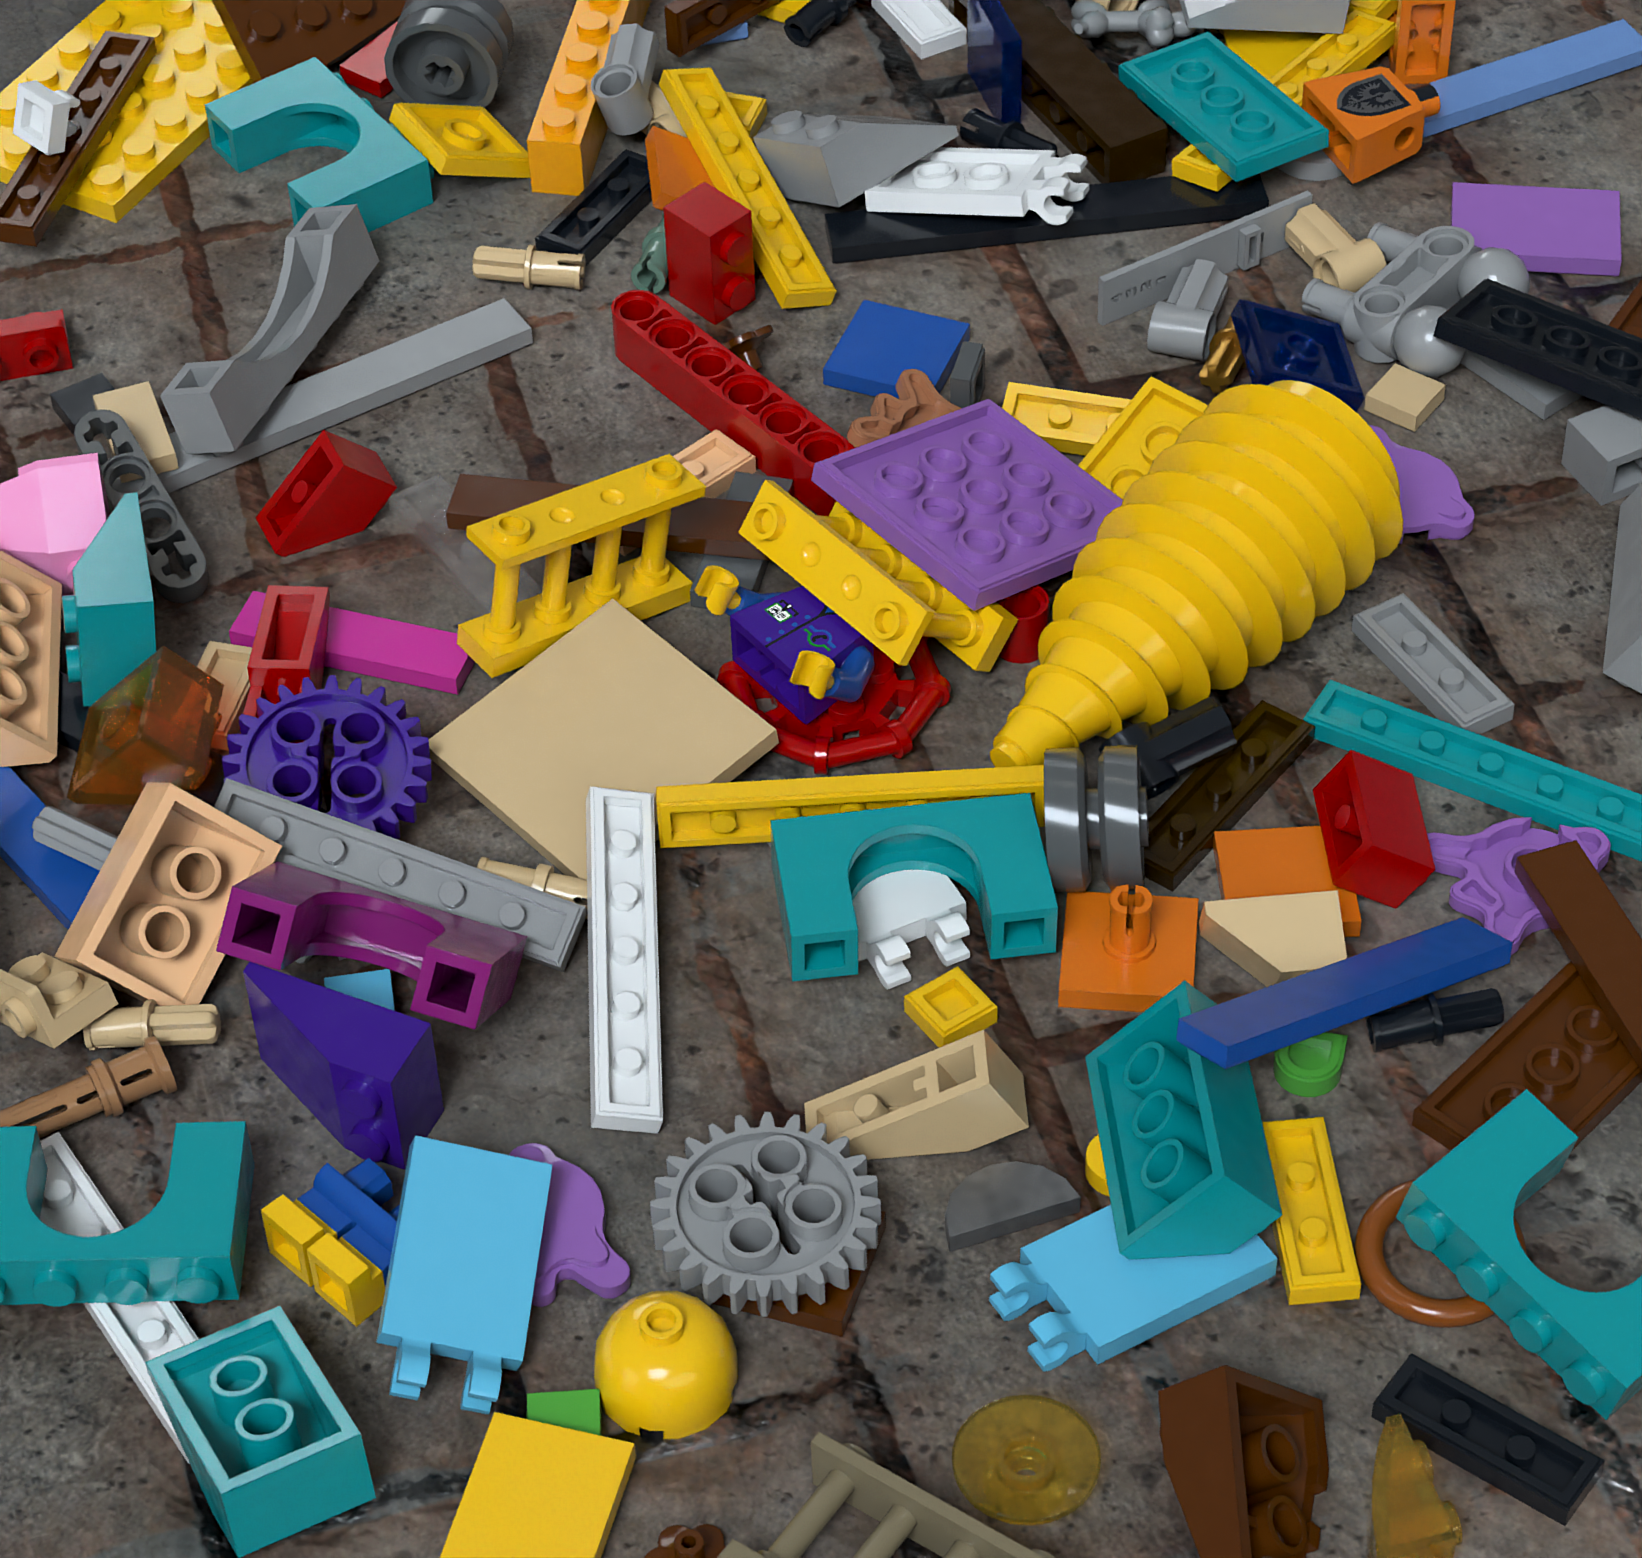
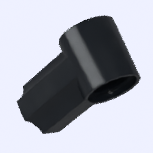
M1210 696L1151 726L1148 722H1141L1127 727L1106 740L1099 747V752L1101 753L1104 746L1138 745L1141 786H1146L1148 801L1172 787L1179 780L1180 775L1233 750L1237 742L1233 735L1231 722L1225 711Z

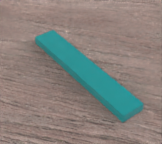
M1329 680L1303 718L1304 721L1315 726L1314 739L1346 751L1354 750L1409 772L1415 777L1521 817H1532V821L1559 830V824L1573 828H1596L1602 831L1609 839L1610 850L1642 862V794L1333 680Z

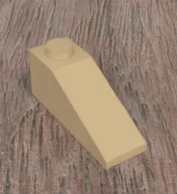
M985 1030L971 1034L804 1103L806 1133L822 1122L826 1124L827 1144L846 1136L849 1138L850 1157L864 1154L867 1160L968 1152L1029 1128L1023 1073Z

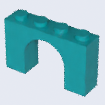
M316 57L205 104L212 148L239 174L282 154L300 148L326 146L349 152L340 160L287 183L294 227L309 208L357 204L369 233L433 203L431 179L434 178V168L428 162V159L411 145L392 123L388 124L377 114L366 98H360L346 85L339 73H332Z
M1030 793L770 820L771 864L792 982L858 974V926L853 899L865 885L874 879L902 870L938 872L957 881L971 893L979 908L990 960L1056 952L1058 905Z
M1526 1089L1412 1182L1396 1218L1404 1225L1407 1234L1416 1245L1426 1251H1431L1456 1275L1460 1286L1470 1297L1484 1302L1509 1326L1511 1334L1524 1349L1537 1353L1563 1378L1566 1388L1573 1397L1581 1403L1593 1407L1607 1420L1642 1389V1275L1631 1284L1617 1290L1608 1292L1580 1291L1562 1285L1545 1275L1525 1254L1516 1235L1514 1210L1561 1171L1579 1138Z
M246 1121L176 1123L169 1178L160 1201L150 1213L135 1224L118 1232L92 1237L61 1233L50 1228L40 1220L48 1168L37 1127H0V1305L44 1304L52 1307H61L70 1303L135 1305L141 1302L187 1301L202 1304L213 1300H239L255 1168Z

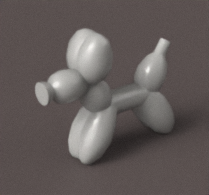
M1093 0L1077 1L1071 8L1073 16L1071 21L1072 30L1082 38H1100L1106 32H1139L1143 37H1146L1151 47L1161 49L1170 45L1173 37H1188L1195 31L1204 33L1202 28H1187L1183 12L1171 13L1170 6L1166 0H1146L1139 5L1137 11H1107L1104 6Z

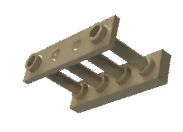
M818 1432L811 1441L812 1479L817 1489L767 1551L758 1550L755 1552L732 1539L717 1557L800 1558L842 1504L846 1502L880 1522L852 1558H891L906 1537L943 1558H1055L1044 1550H1030L890 1472L876 1464L872 1457L860 1447L851 1443L840 1444L821 1432Z

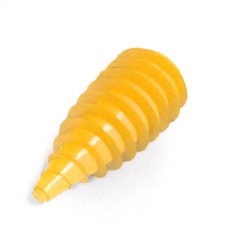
M1282 380L1269 385L1242 384L1228 388L1215 396L1204 410L1203 416L1195 418L1184 427L1175 444L1164 449L1153 460L1148 474L1133 482L1125 493L1121 506L1115 508L1104 517L1098 527L1096 540L1087 544L1078 553L1073 565L1072 578L1063 583L1056 592L1052 606L1053 622L1049 623L1039 636L1038 658L1040 665L1035 666L1028 672L1025 679L1024 696L1019 704L1009 712L1007 722L994 738V748L990 751V759L995 767L1044 765L1045 749L1079 747V744L1095 736L1109 739L1123 730L1122 721L1124 720L1133 724L1148 722L1151 726L1167 718L1169 708L1182 711L1208 698L1211 689L1227 690L1235 688L1243 682L1248 672V667L1264 666L1274 661L1281 651L1282 642H1292L1302 638L1311 629L1315 617L1331 613L1340 605L1345 591L1354 590L1364 584L1373 572L1375 561L1388 557L1397 548L1403 532V516L1397 472L1385 446L1367 422L1336 396L1319 387L1301 381Z

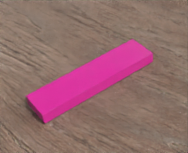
M257 591L251 593L229 630L231 644L247 647L253 646L266 593ZM329 607L324 662L326 667L458 695L475 664V661L457 645V633Z

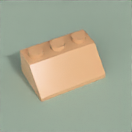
M147 782L54 957L107 981L110 987L143 1002L153 999L158 1006L200 1004L225 956L224 953L217 952L216 948L232 886L273 864L282 845L172 783Z

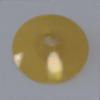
M1015 1395L994 1400L982 1406L968 1417L960 1427L953 1443L952 1469L955 1481L964 1497L985 1515L1009 1524L1041 1525L1068 1516L1082 1506L1090 1497L1100 1476L1101 1452L1093 1429L1080 1414L1069 1406L1042 1396ZM1028 1469L1037 1474L1023 1476L1016 1474V1472Z

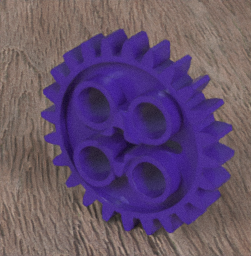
M330 675L326 681L325 688L316 690L309 677H305L302 681V693L294 695L282 684L278 686L280 702L274 705L270 701L259 697L256 699L258 718L241 714L238 717L241 734H228L229 755L222 756L224 783L226 778L320 811L322 805L320 779L324 775V729L326 725L334 724L333 747L335 758L331 762V809L325 814L399 839L398 819L415 823L417 820L416 803H426L428 800L427 782L432 780L428 737L421 736L419 717H406V704L404 700L401 699L387 705L386 691L382 686L366 696L362 692V681L360 678H356L347 690H342L338 688L336 676ZM294 740H305L300 743H290ZM363 740H364V741H370V742L364 743V744H355V743H354V742H356V741H363ZM289 793H303L299 796L294 797L285 796ZM352 794H367L364 797H349Z

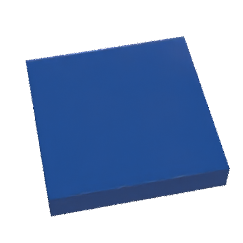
M863 300L823 368V384L875 397L880 393H887L899 399L895 385L900 374L907 369H917L928 376L934 388L940 394L955 366L962 342L970 340V324Z

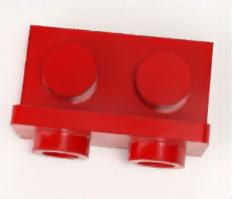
M63 309L49 312H33L25 316L0 320V381L73 369Z

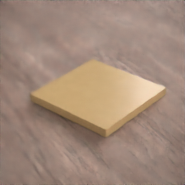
M612 598L429 739V750L432 761L564 875L587 879L586 797L590 786L654 793L656 842L659 839L656 786L731 782L775 747L779 740L777 730Z

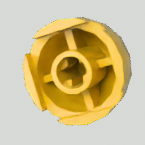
M652 1291L630 1299L607 1320L596 1341L594 1361L595 1389L600 1390L601 1405L605 1414L625 1431L640 1436L639 1428L648 1431H663V1439H681L707 1429L727 1412L733 1400L732 1390L738 1380L737 1350L723 1318L699 1298L679 1291Z

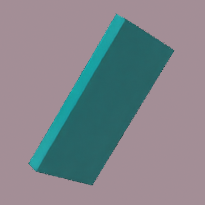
M1205 32L1118 65L1119 80L1127 88H1131L1143 103L1214 164L1220 167L1235 182L1329 147V130L1210 32Z

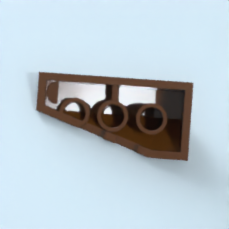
M1227 1365L1159 1390L1160 1438L1163 1447V1459L1200 1558H1306L1308 1553L1317 1551L1321 1528L1311 1521L1314 1497L1326 1491L1329 1474L1322 1400Z

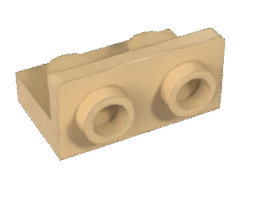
M43 952L18 961L8 972L0 969V1022L11 1027L18 1036L22 1038L29 1036L53 1049L118 1005V1001L107 981Z

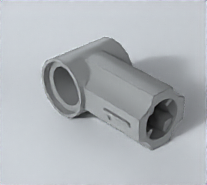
M638 23L622 24L619 26L618 32L611 35L604 67L594 75L591 81V90L610 131L617 135L626 136L641 131L650 123L653 116V109L649 102L648 94L660 44L654 31L646 30Z
M1196 259L1194 264L1182 267L1167 302L1158 301L1153 310L1147 338V348L1149 351L1202 362L1207 360L1210 353L1209 343L1215 334L1216 317L1228 292L1229 276L1223 274L1215 262Z

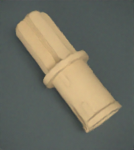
M528 245L527 250L479 246L473 255V275L478 279L524 283L525 289H532L533 284L575 288V290H582L583 280L581 278L585 277L584 254L537 251L535 245Z
M151 999L146 1000L142 1007L112 1008L83 1028L85 1045L90 1051L105 1048L143 1047L144 1039L152 1035L157 1038L160 1046L213 1044L221 1033V1020L219 1009L213 1004L158 1006L156 1001Z

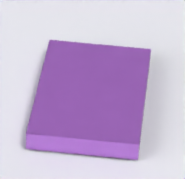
M1452 183L1450 226L1463 228L1470 232L1474 237V245L1481 247L1482 250L1488 247L1509 249L1524 261L1528 272L1619 276L1621 267L1620 191Z

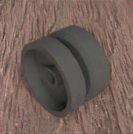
M406 0L384 56L386 77L396 94L407 103L481 106L485 108L493 100L514 43L513 23L498 0Z
M1138 745L1104 746L1098 756V788H1089L1086 757L1079 747L1045 749L1044 811L1046 850L1054 893L1086 891L1092 879V850H1101L1103 878L1111 891L1121 885H1129V890H1135V885L1144 887V847H1149L1147 788L1146 786H1141Z

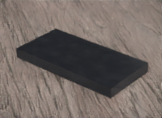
M1488 278L1484 279L1437 320L1434 337L1642 419V338Z

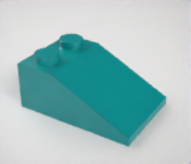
M137 492L125 493L72 569L74 595L62 596L65 633L77 634V645L65 646L68 683L81 682L83 707L159 701L154 600Z
M281 1306L145 1362L151 1381L209 1507L238 1558L376 1498L361 1433Z

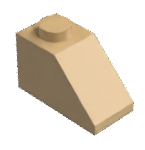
M1338 890L1204 901L1199 919L1200 936L1266 987L1347 959Z

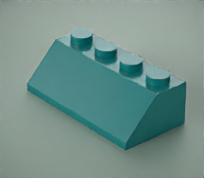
M1186 981L1175 987L1085 1057L1119 1253L1129 1260L1230 1254L1282 1216L1249 1061L1224 1069L1176 1040L1179 1018L1218 1005Z

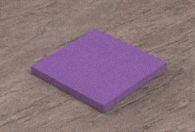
M990 399L814 463L811 478L812 482L973 611L1072 571L1078 553L1087 544L1096 540L1098 527L1104 517L1115 508L1120 507L1123 501Z

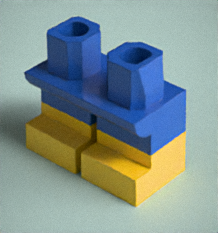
M367 1158L343 1175L329 1163H326L316 1174L312 1189L293 1202L282 1194L261 1209L269 1252L309 1287L314 1285L315 1292L356 1327L383 1305L400 1206L399 1204L389 1213L380 1207L394 1196L392 1182L385 1171L370 1158Z

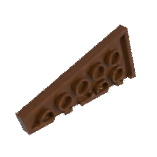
M212 0L252 82L256 83L313 57H316L327 68L334 63H342L396 23L400 18L406 0Z

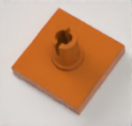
M1129 885L1118 886L1111 893L1068 892L1065 909L1058 1007L1144 1012L1183 981L1188 982L1194 987L1199 898L1154 896L1147 888L1135 885V894H1128Z

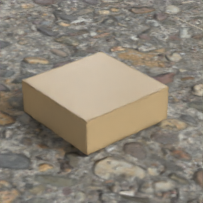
M1395 363L1366 394L1364 410L1415 432L1443 402L1446 384Z

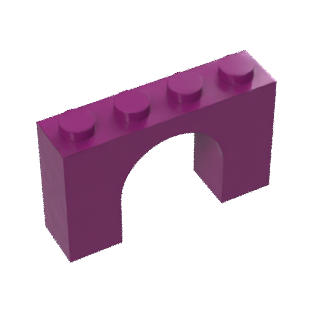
M277 861L232 886L216 951L280 971L297 959L311 955L343 957L385 967L417 981L410 1008L411 1011L475 1030L511 999L527 936Z

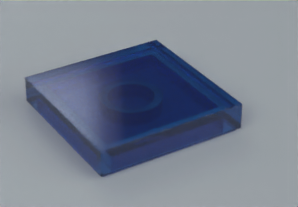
M967 0L968 72L994 118L1006 123L1009 121L1021 123L1022 39L999 0Z
M1239 299L1230 315L1252 384L1269 385L1282 380L1305 382L1331 393L1357 412L1365 398L1338 323Z

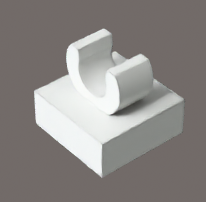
M36 80L18 83L13 134L46 155L65 152L66 137L73 135L77 131V126L68 121L70 108L80 106V100L64 90L52 91Z

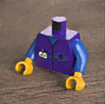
M709 565L705 568L694 591L698 596L707 598L706 607L712 614L723 615L726 613L730 616L733 661L806 725L837 700L848 703L859 700L875 666L873 643L803 586L786 592L759 594L739 586L737 577L727 569L715 565Z

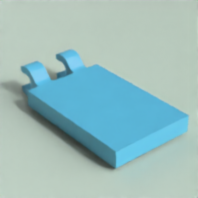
M414 1136L409 1148L376 1343L397 1347L389 1395L418 1401L421 1387L425 1388L427 1384L431 1354L468 1361L460 1409L487 1415L490 1413L491 1403L498 1400L502 1368L517 1371L523 1362L553 1164Z
M1109 1205L1020 1249V1263L1010 1262L1004 1264L990 1274V1280L999 1292L989 1296V1302L1004 1321H1010L1021 1316L1031 1307L1045 1300L1053 1307L1056 1312L1045 1313L1029 1323V1330L1037 1339V1342L1028 1346V1353L1043 1372L1062 1365L1070 1357L1084 1350L1089 1353L1098 1365L1275 1276L1278 1258L1256 1234L1230 1254L1129 1260L1119 1253L1112 1208Z

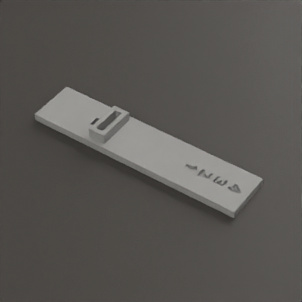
M1307 190L1099 277L1098 322L1104 326L1156 304L1160 300L1168 299L1182 267L1194 264L1196 259L1215 262L1218 269L1223 274H1227L1239 268L1243 271L1260 264V259L1291 247L1284 240L1285 225L1294 218L1298 209L1312 204L1313 195Z

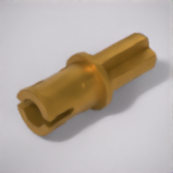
M1247 304L1241 318L1243 306H1236L1232 310L1224 329L1216 332L1209 343L1210 355L1199 373V379L1202 385L1210 386L1212 393L1223 392L1227 385L1233 382L1239 369L1249 365L1254 356L1253 345L1266 326V319L1263 313L1253 305Z

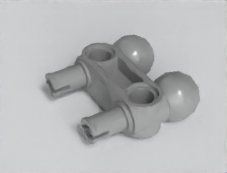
M1378 222L1371 228L1367 238L1376 242L1385 257V261L1390 263L1355 293L1325 283L1318 278L1311 280L1302 295V302L1305 303L1302 306V310L1308 315H1315L1341 326L1343 336L1346 340L1354 343L1355 352L1364 360L1374 363H1389L1399 360L1400 364L1405 368L1429 378H1437L1453 371L1460 364L1466 351L1462 347L1433 336L1438 318L1484 279L1488 278L1528 294L1530 277L1524 261L1512 251L1495 247H1488L1482 250L1481 247L1474 245V237L1463 228L1438 226L1417 236L1390 227L1386 223Z

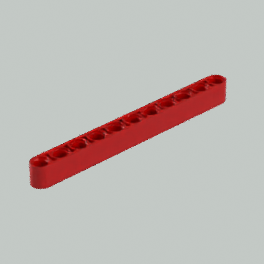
M630 290L617 296L611 304L616 357L709 431L719 430L756 456V467L764 474L772 477L793 479L794 497L817 515L829 516L836 500L811 481L814 463L849 451L855 447L833 428L656 294L645 290ZM1040 585L1033 586L997 601L998 604L1018 619L999 654V657L1008 662L1024 664L1039 659V636L1049 624V597Z

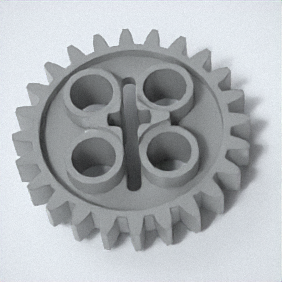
M764 1112L759 1127L750 1128L742 1115H736L734 1132L726 1134L720 1127L712 1123L708 1125L709 1143L706 1145L690 1137L685 1139L686 1159L670 1155L667 1157V1176L655 1178L656 1199L650 1201L655 1250H662L663 1265L666 1272L679 1270L680 1285L684 1291L702 1283L704 1303L708 1306L718 1300L723 1294L730 1296L732 1314H738L747 1300L757 1301L761 1317L768 1316L772 1302L776 1300H782L790 1313L795 1314L798 1312V1296L806 1293L812 1300L821 1305L825 1303V1283L829 1282L838 1288L846 1290L849 1287V1268L865 1271L867 1268V1249H875L878 1245V1225H881V1199H878L877 1177L867 1175V1157L864 1154L850 1157L849 1138L843 1136L827 1144L826 1124L821 1122L808 1133H805L800 1129L799 1115L794 1114L788 1120L785 1127L782 1128L775 1127L771 1112ZM740 1172H742V1173H744V1174L746 1175V1177H747L746 1180H745V1178L743 1177V1175H742ZM786 1246L793 1254H790L786 1251Z

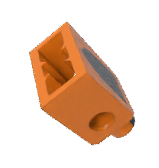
M1380 66L1304 82L1302 109L1329 130V147L1321 150L1354 184L1416 154L1422 147L1424 120L1439 113L1440 99L1436 89L1430 83L1408 89L1389 68Z

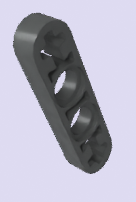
M99 409L87 413L75 425L74 437L79 455L98 453L111 512L125 494L115 491L112 488V484L121 475L133 473L142 476L145 480L142 487L136 491L138 493L142 523L147 519L158 517L167 520L171 524L168 532L161 537L147 538L144 536L151 581L163 598L173 603H187L196 600L203 595L209 584V573L204 553L125 420L111 410ZM103 433L107 439H112L116 456L108 460L107 453L98 440L94 441L93 439L97 434ZM175 551L176 559L182 569L190 571L191 576L187 579L181 580L177 574L171 573L167 556Z

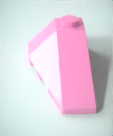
M98 453L37 460L18 468L17 477L0 483V550L61 583L62 596L74 595L72 569L111 514Z

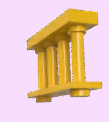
M666 454L467 526L466 537L495 564L491 612L458 624L457 645L491 678H494L528 664L612 598L640 621L690 602V589L693 582L665 558L671 509L705 496L706 486L671 454ZM646 518L641 556L618 564L622 526ZM596 536L592 574L568 583L572 545ZM546 555L542 593L517 602L521 564Z
M773 480L764 481L738 532L898 665L907 666L922 637H934L973 670L990 672L1018 621L1015 616L997 602L973 611L839 502L836 501L829 516L815 515Z

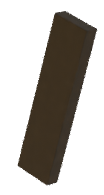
M1261 700L1233 730V735L1237 742L1234 749L1199 766L1148 819L1149 847H1144L1145 878L1173 892L1213 849L1214 831H1230L1314 741L1315 726Z

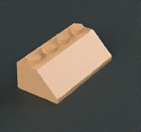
M1 550L0 767L50 763L57 756L62 584Z

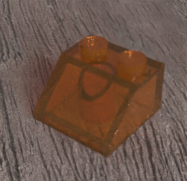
M162 646L89 707L67 798L76 804L135 805L147 782L172 783L184 791L186 789L195 790L206 779L212 766L209 752L212 738L222 720V714L218 710L224 684L167 647Z

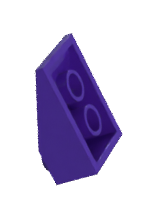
M249 962L243 970L260 1057L263 1062L345 1149L352 1151L364 1160L370 1158L373 1162L381 1161L406 1170L409 1148L414 1136L427 1138L444 1112L431 1023Z

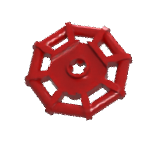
M928 637L921 638L909 660V665L915 679L898 680L894 669L902 665H898L879 648L874 646V670L859 700L851 703L837 700L806 725L733 660L720 667L717 682L777 730L779 743L770 751L814 768L815 774L828 775L830 768L892 755L897 759L907 755L913 749L912 741L935 710L948 703L951 692L949 681L941 676L927 644ZM770 698L772 705L775 703L776 708L764 713L758 709L755 699ZM898 706L906 708L898 719L889 720V717ZM859 730V737L843 740V733Z

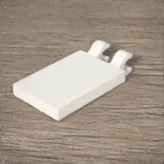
M939 147L873 188L864 192L866 209L870 212L1024 217L1028 210H1033L1045 222L1061 225L1069 220L1073 214V207L1056 205L1052 201L1051 195L1060 196L1064 200L1072 202L1080 201L1090 190L1089 184L1071 181L1067 172H1081L1087 164V157L1080 154L1055 157V150Z
M902 870L888 873L865 885L853 899L858 926V962L868 959L880 982L887 990L911 981V974L902 962L905 959L911 958L910 950L906 944L908 942L926 936L933 945L939 959L946 967L970 958V951L961 939L970 935L969 926L965 921L967 920L966 901L947 875L927 870Z

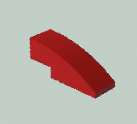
M268 585L247 666L250 689L243 714L258 718L256 699L259 697L270 701L274 705L280 702L278 686L282 684L296 695L302 693L303 678L309 677L316 690L321 689L328 632L329 587ZM294 740L290 743H300L305 740Z

